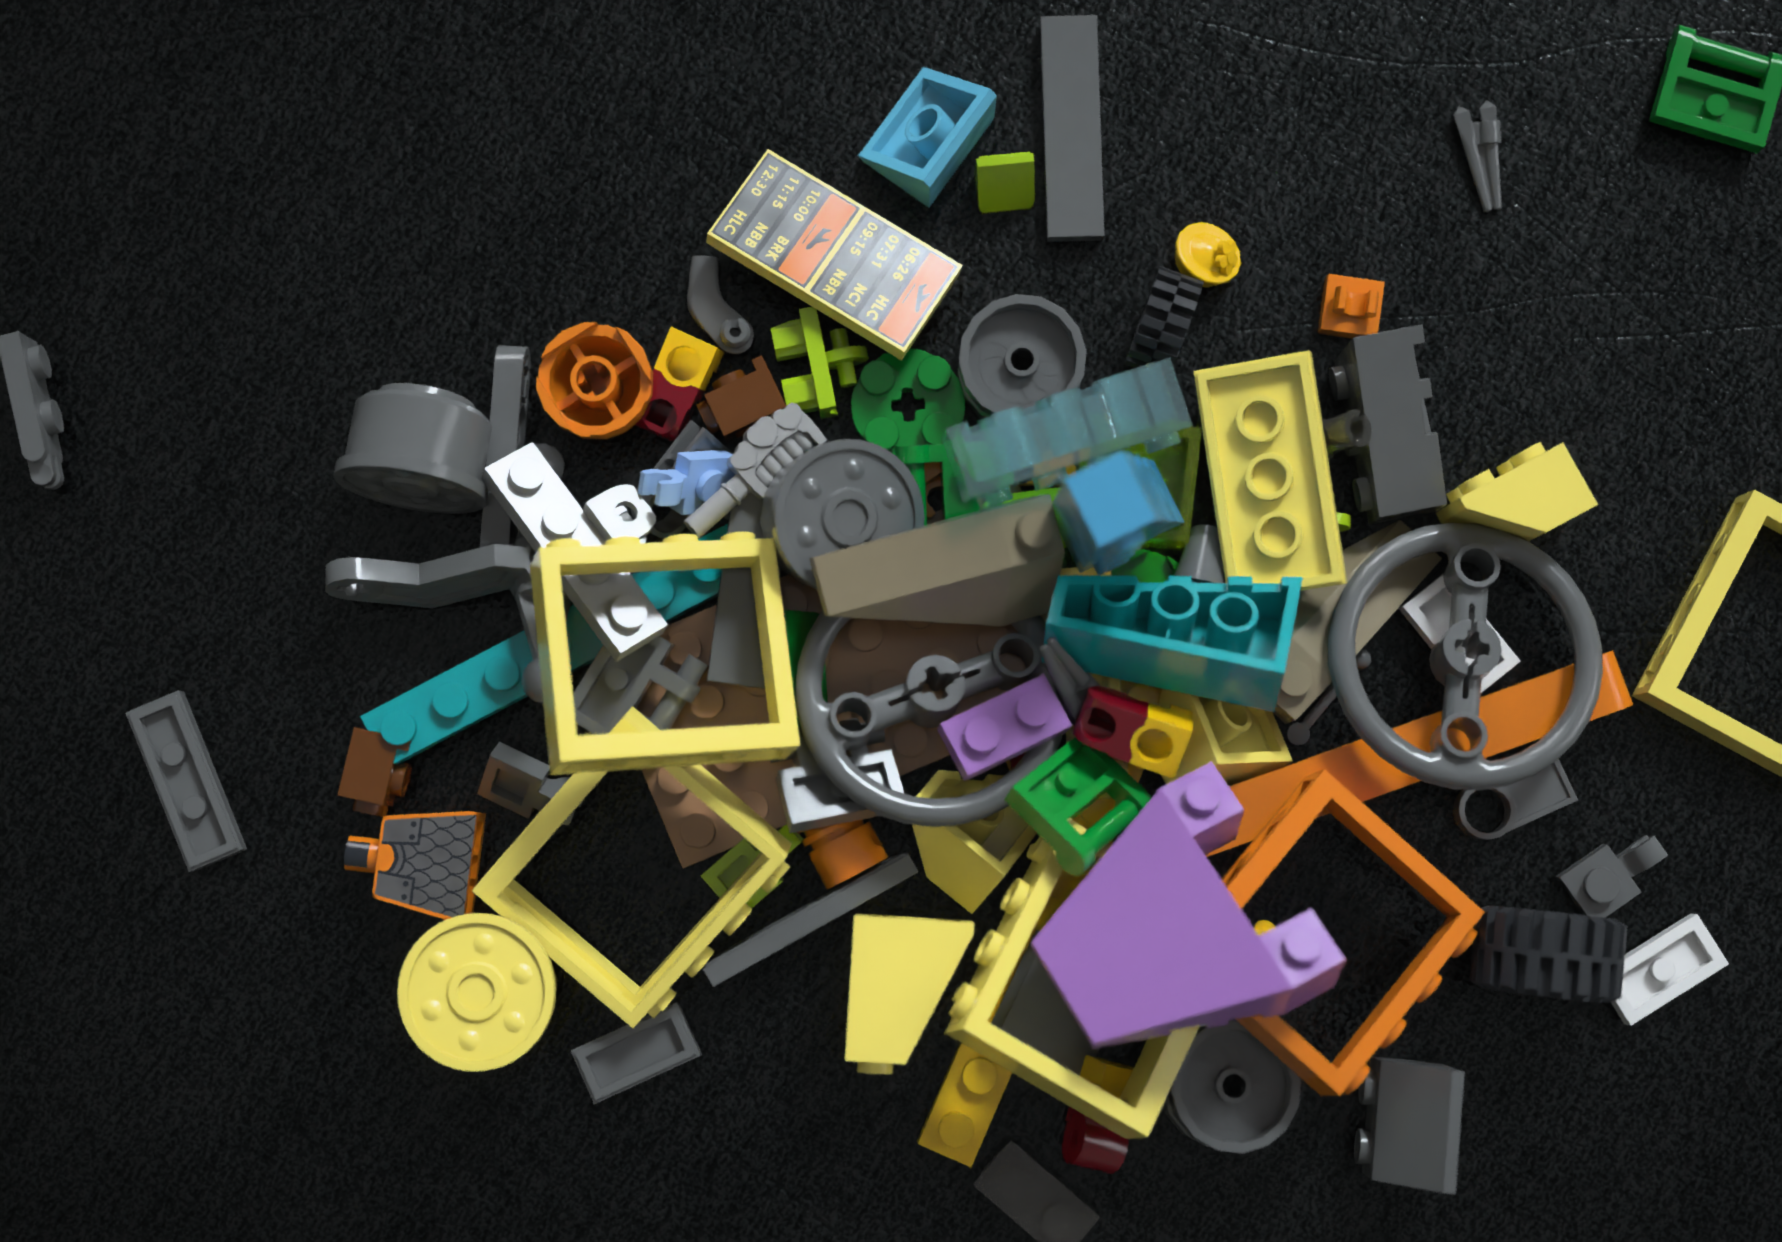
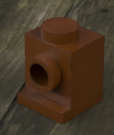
M762 355L752 360L754 372L745 375L743 370H736L720 377L712 383L714 390L704 395L706 400L696 404L708 431L712 435L721 431L727 445L742 439L746 430L753 426L759 418L764 416L770 417L776 410L786 407Z
M354 727L338 796L354 799L352 807L354 811L380 817L386 816L388 807H393L395 796L404 797L411 776V764L406 762L394 764L397 749L409 751L411 741L404 745H393L387 742L381 733Z

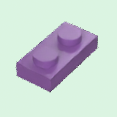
M1042 674L940 723L937 731L963 780L967 781L1068 732L1072 724L1045 674Z

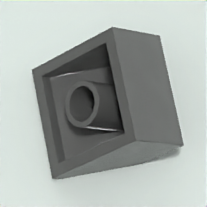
M1370 1057V1071L1359 1085V1103L1367 1105L1365 1129H1357L1354 1142V1159L1356 1164H1362V1174L1374 1181L1440 1193L1456 1194L1464 1084L1463 1071L1437 1062Z

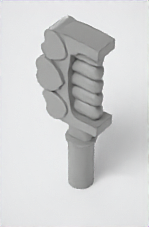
M790 403L784 409L776 410L770 417L764 416L759 418L753 426L746 430L743 435V441L735 447L734 454L727 459V466L735 475L726 484L722 483L721 488L684 521V524L700 539L736 505H741V501L750 492L759 500L763 499L767 488L780 469L804 454V451L806 452L815 446L825 443L827 439L796 403Z

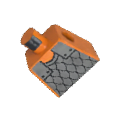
M461 811L383 816L379 839L349 836L344 854V868L349 871L375 873L372 891L373 898L445 920L459 915L472 914L474 912L476 896L472 890L478 881L486 813Z

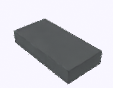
M679 1001L667 1006L664 1011L661 1010L655 1018L650 1015L643 1017L634 1028L627 1024L571 1050L594 1104L702 1055Z

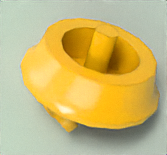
M1199 222L1188 225L1179 233L1175 243V262L1181 274L1204 281L1202 287L1207 288L1228 283L1237 275L1241 265L1240 252L1235 241L1224 230L1213 224Z

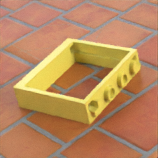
M1752 490L1736 497L1632 696L1782 777L1781 744L1677 689L1762 524L1782 534V504L1756 490Z
M734 532L723 535L720 540L698 541V536L694 534H677L663 539V543L640 544L638 537L621 536L605 541L604 545L581 546L580 540L566 538L550 541L546 544V547L538 549L530 564L551 775L786 759L800 746L776 547L773 538L755 539V534L752 532ZM751 567L769 724L577 736L561 586L562 575Z
M632 706L608 734L661 730ZM701 765L663 768L761 852L641 986H638L514 880L517 874L608 771L573 773L472 890L499 915L527 929L539 941L553 961L632 1028L647 1013L655 1018L661 1010L664 1011L676 995V992L671 988L674 982L683 972L691 978L694 977L714 953V950L708 946L721 930L730 936L752 911V908L746 902L760 887L769 893L790 868L784 860L792 843Z
M1070 822L1081 835L1087 831L1086 828L1076 822ZM1039 836L1037 842L1031 844L1028 849L1027 858L1031 859L1032 862L1023 880L1017 878L1011 884L1002 900L1001 909L1006 913L997 931H989L976 951L974 961L979 963V966L970 984L963 983L952 998L955 1003L949 1015L953 1016L945 1033L1125 1139L1148 1137L1200 1025L1171 1030L1169 1035L1148 1038L1120 1098L1117 1099L987 1022L1063 871L1056 859V851ZM1108 843L1095 854L1093 867L1110 849L1112 844Z

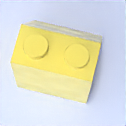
M856 913L854 915L845 1061L858 1062L857 1072L893 1074V1064H906L973 936L974 922L972 920Z

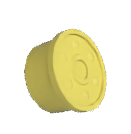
M486 913L459 915L438 923L420 937L408 953L398 982L399 1010L405 1028L412 1040L424 1053L435 1061L463 1071L496 1069L523 1056L539 1041L545 1032L555 1008L557 977L551 958L547 955L542 945L527 929L518 923L502 916Z

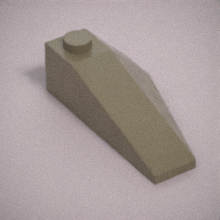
M1046 494L1006 502L809 558L824 616L999 627L1049 612L1057 578L1061 574L1065 551L1051 496Z
M1398 520L1342 550L1347 583L1359 566L1379 547L1412 530L1401 520ZM1436 552L1407 561L1389 573L1376 586L1367 599L1359 618L1355 638L1356 655L1440 562L1442 558ZM1347 584L1300 591L1285 673L1275 712H1273L1285 724L1296 721L1332 682L1328 665V636L1334 609Z

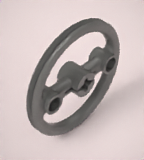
M1444 523L1424 526L1404 533L1379 547L1359 566L1343 589L1333 612L1328 636V665L1333 688L1345 716L1359 737L1378 756L1401 772L1423 782L1450 789L1485 790L1505 787L1534 776L1558 760L1576 742L1590 721L1599 698L1603 674L1602 645L1596 620L1583 593L1571 576L1550 555L1523 538L1480 524ZM1442 551L1447 554L1449 560L1443 574L1444 584L1452 596L1449 630L1432 648L1429 658L1430 669L1436 680L1444 685L1441 724L1431 735V752L1428 753L1416 748L1397 735L1381 719L1369 701L1358 672L1355 638L1363 608L1376 586L1389 573L1407 561L1428 553ZM1500 560H1503L1530 576L1547 592L1559 609L1568 628L1573 647L1574 677L1571 693L1564 711L1551 730L1538 742L1520 753L1501 760L1488 761L1484 759L1482 750L1486 746L1488 734L1485 724L1479 718L1482 679L1499 662L1502 652L1500 639L1495 630L1486 623L1489 586L1498 577L1501 569ZM1460 562H1468L1478 567L1482 573L1483 581L1476 582L1467 578L1461 570ZM1462 644V647L1465 648V653L1455 650ZM1466 657L1475 659L1469 666L1465 662ZM1447 728H1455L1466 734L1470 742V750L1460 751L1455 749L1447 739Z
M822 610L806 637L798 662L795 685L797 716L805 742L817 764L833 784L856 803L880 816L905 824L928 827L962 825L984 819L1008 807L1009 805L1004 801V798L1011 788L1057 751L1063 734L1027 751L1016 766L996 783L978 792L955 798L931 799L910 796L891 790L876 782L856 767L846 755V750H857L866 745L874 732L907 720L921 727H939L940 723L952 718L961 700L996 687L1000 690L1009 691L1042 674H1045L1061 704L1046 664L1041 663L1042 654L1039 648L1044 644L1046 622L1039 615L1012 623L1011 625L1017 630V633L1007 634L1000 638L990 652L960 663H955L944 656H925L914 663L908 672L905 683L867 697L856 692L844 693L834 703H826L822 699L821 688L824 664L829 649L838 633L851 618L824 616ZM1005 653L1016 654L1023 660L1026 669L1020 672L1010 671L1000 662L999 656ZM924 684H928L932 691L942 690L944 693L941 699L937 700L933 692L923 694L921 691ZM848 711L857 713L865 721L866 728L857 732L847 731L839 725L836 716Z

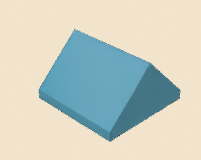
M923 67L858 156L867 165L929 208L993 121L997 95L990 88Z

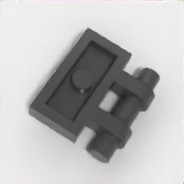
M658 636L617 662L603 645L573 694L575 723L595 735L608 734L632 706L635 709L637 708L654 681L667 690L651 717H645L661 731L670 730L686 702L693 703L701 688L697 684L708 665L688 654L677 673L670 670L663 664L673 649L674 644L661 636Z
M858 718L838 722L842 728L851 732L861 731L866 728L865 722L860 723ZM798 728L800 746L786 759L769 760L770 763L792 759L796 765L793 768L778 770L776 776V784L789 833L880 816L853 801L833 784L817 764L805 742L801 728ZM884 729L872 733L871 738L863 747L857 750H846V755L851 762L871 779L891 790L904 793L892 749L874 753L868 752L867 745L885 742Z

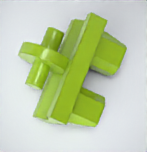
M814 307L799 309L800 319L791 320L771 328L777 362L808 356L811 374L781 380L786 406L790 403H796L804 413L819 411L821 419L837 416V407L829 370L837 369L841 387L856 385L857 379L854 366L869 359L867 347L860 345L850 346L846 328H840L829 332L833 350L825 352L817 309Z

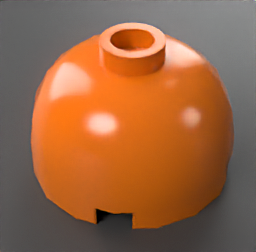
M583 322L563 330L546 346L541 356L542 362L539 367L538 377L536 378V390L544 410L563 430L583 439H610L628 432L644 416L653 394V371L643 347L627 331L609 325H598L597 322Z

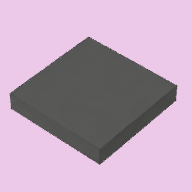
M1036 930L991 1025L1079 1076L1085 1056L1096 1057L1100 1047H1092L1031 948V942L1040 932Z

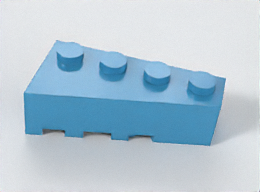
M1124 451L1065 478L1052 503L1060 534L1079 572L1082 573L1094 567L1098 576L1130 561L1129 558L1135 555L1134 551L1141 548L1140 544L1185 523L1154 460H1148L1145 457L1141 459L1138 455L1133 456V454Z

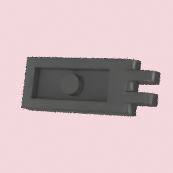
M19 331L1 335L0 357L22 455L27 459L30 476L34 483L50 490L58 489L64 482L61 465L63 455L58 433L64 431V423L58 404L54 399L50 400L46 379L52 376L48 354L42 345H38L36 341Z

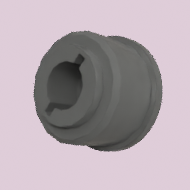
M412 383L384 385L379 390H372L355 401L346 452L344 456L337 459L333 476L335 481L343 488L380 503L432 513L462 514L476 512L486 506L488 487L482 482L481 478L486 465L492 425L488 418L477 410L471 401L448 390Z
M854 439L836 440L815 446L780 469L764 494L760 518L764 539H774L779 568L803 585H809L817 589L809 558L924 526L925 522L922 496L909 469L900 459L885 448L867 441Z

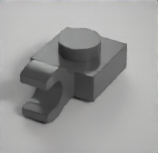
M498 742L489 756L477 794L529 819L535 809L541 811L570 777L549 779L547 777L550 772V765L502 742ZM584 799L578 805L579 807H581V805L583 804ZM576 808L566 818L562 825H570Z
M1645 835L1618 855L1613 853L1608 844H1601L1555 877L1582 915L1606 918L1642 893L1632 877L1651 868L1668 856V854L1655 836L1649 838Z

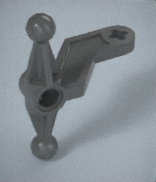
M546 443L535 444L550 467L561 479L565 468L562 454L554 446ZM519 530L514 546L492 544L420 564L347 557L330 561L326 565L325 591L330 596L344 600L437 608L510 590L517 603L533 659L523 670L521 679L523 691L532 701L544 704L530 564L536 552ZM562 589L566 623L572 601Z

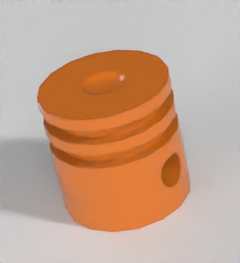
M857 820L797 832V834L804 832L806 838L802 840L804 847L811 846L813 851L808 853L827 890L888 858L870 821L864 824L863 820Z

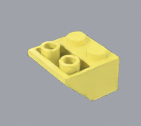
M1541 442L1497 466L1496 470L1500 475L1499 477L1494 479L1491 471L1488 469L1448 492L1446 496L1451 504L1438 511L1436 515L1442 524H1480L1530 541L1598 504L1564 443L1545 451Z

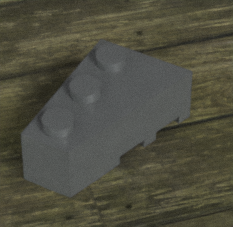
M1423 324L1354 337L1334 359L1335 367L1329 368L1332 395L1335 401L1343 400L1347 422L1341 423V438L1344 451L1348 457L1355 456L1359 478H1354L1352 481L1355 504L1359 512L1366 511L1369 525L1436 512L1447 505L1438 433L1431 432L1424 398L1432 397L1431 382L1429 378H1419L1414 352L1415 344L1425 343Z

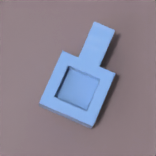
M726 450L677 453L675 469H647L641 471L638 494L656 495V505L669 506L681 515L692 514L721 488L722 483L726 484L734 476V473L727 466V459L733 454Z

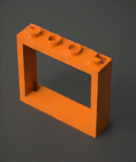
M1324 769L1308 775L1302 780L1222 877V882L1240 909L1322 809L1325 808L1447 917L1332 1063L1324 1058L1279 1016L1263 1018L1262 1014L1235 1019L1320 1096H1340L1343 1092L1346 1094L1351 1093L1364 1081L1370 1071V1067L1366 1065V1062L1379 1046L1386 1048L1401 1034L1406 1026V1021L1402 1017L1415 1001L1417 1003L1424 1001L1438 987L1442 976L1437 972L1450 956L1453 958L1458 957L1472 944L1477 936V931L1473 927L1485 912Z

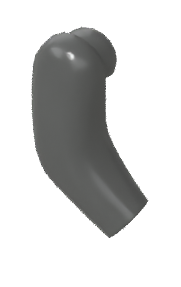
M693 256L690 264L687 294L689 313L693 320L722 351L728 354H741L747 351L753 343L754 332L751 325L722 298L719 286V258Z

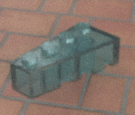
M1167 358L1091 383V387L1082 390L1078 387L1050 395L1036 401L1034 406L1025 409L1023 406H1015L996 412L978 421V425L968 427L967 422L949 427L945 430L941 439L963 504L977 500L979 509L982 510L1012 500L1013 496L1010 490L1012 487L1033 481L1035 490L1039 491L1063 483L1064 479L1068 477L1066 469L1087 462L1089 466H1092L1123 450L1144 444L1147 454L1179 444L1181 441L1178 432L1191 427L1192 422L1171 360Z

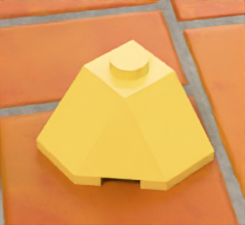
M1162 688L1158 706L1169 709L1171 704L1193 711V732L1174 779L1160 774L1166 785L1210 762L1214 764L1227 785L1231 786L1284 767L1293 761L1273 712Z
M938 770L916 797L931 799L960 797L978 792L996 783L1003 775L988 774L983 781H964L960 778L958 771ZM1010 806L984 819L962 825L940 827L912 825L926 877L971 914L1004 878L1037 834Z

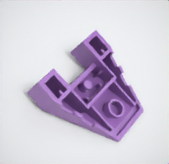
M1212 762L1161 787L1031 942V948L1093 1048L1169 1035L1171 1030L1203 1024L1206 1025V1028L1226 1025L1228 1020L1262 1014L1263 1018L1283 1015L1331 989L1336 984L1345 958L1312 909L1258 936L1205 855L1236 839L1244 812L1243 807Z

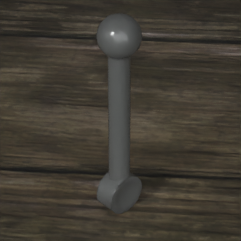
M1361 649L1356 655L1358 671L1366 670L1371 664V656L1365 649ZM1333 683L1300 723L1297 722L1288 726L1286 738L1291 744L1302 745L1308 741L1310 737L1309 729L1337 697Z

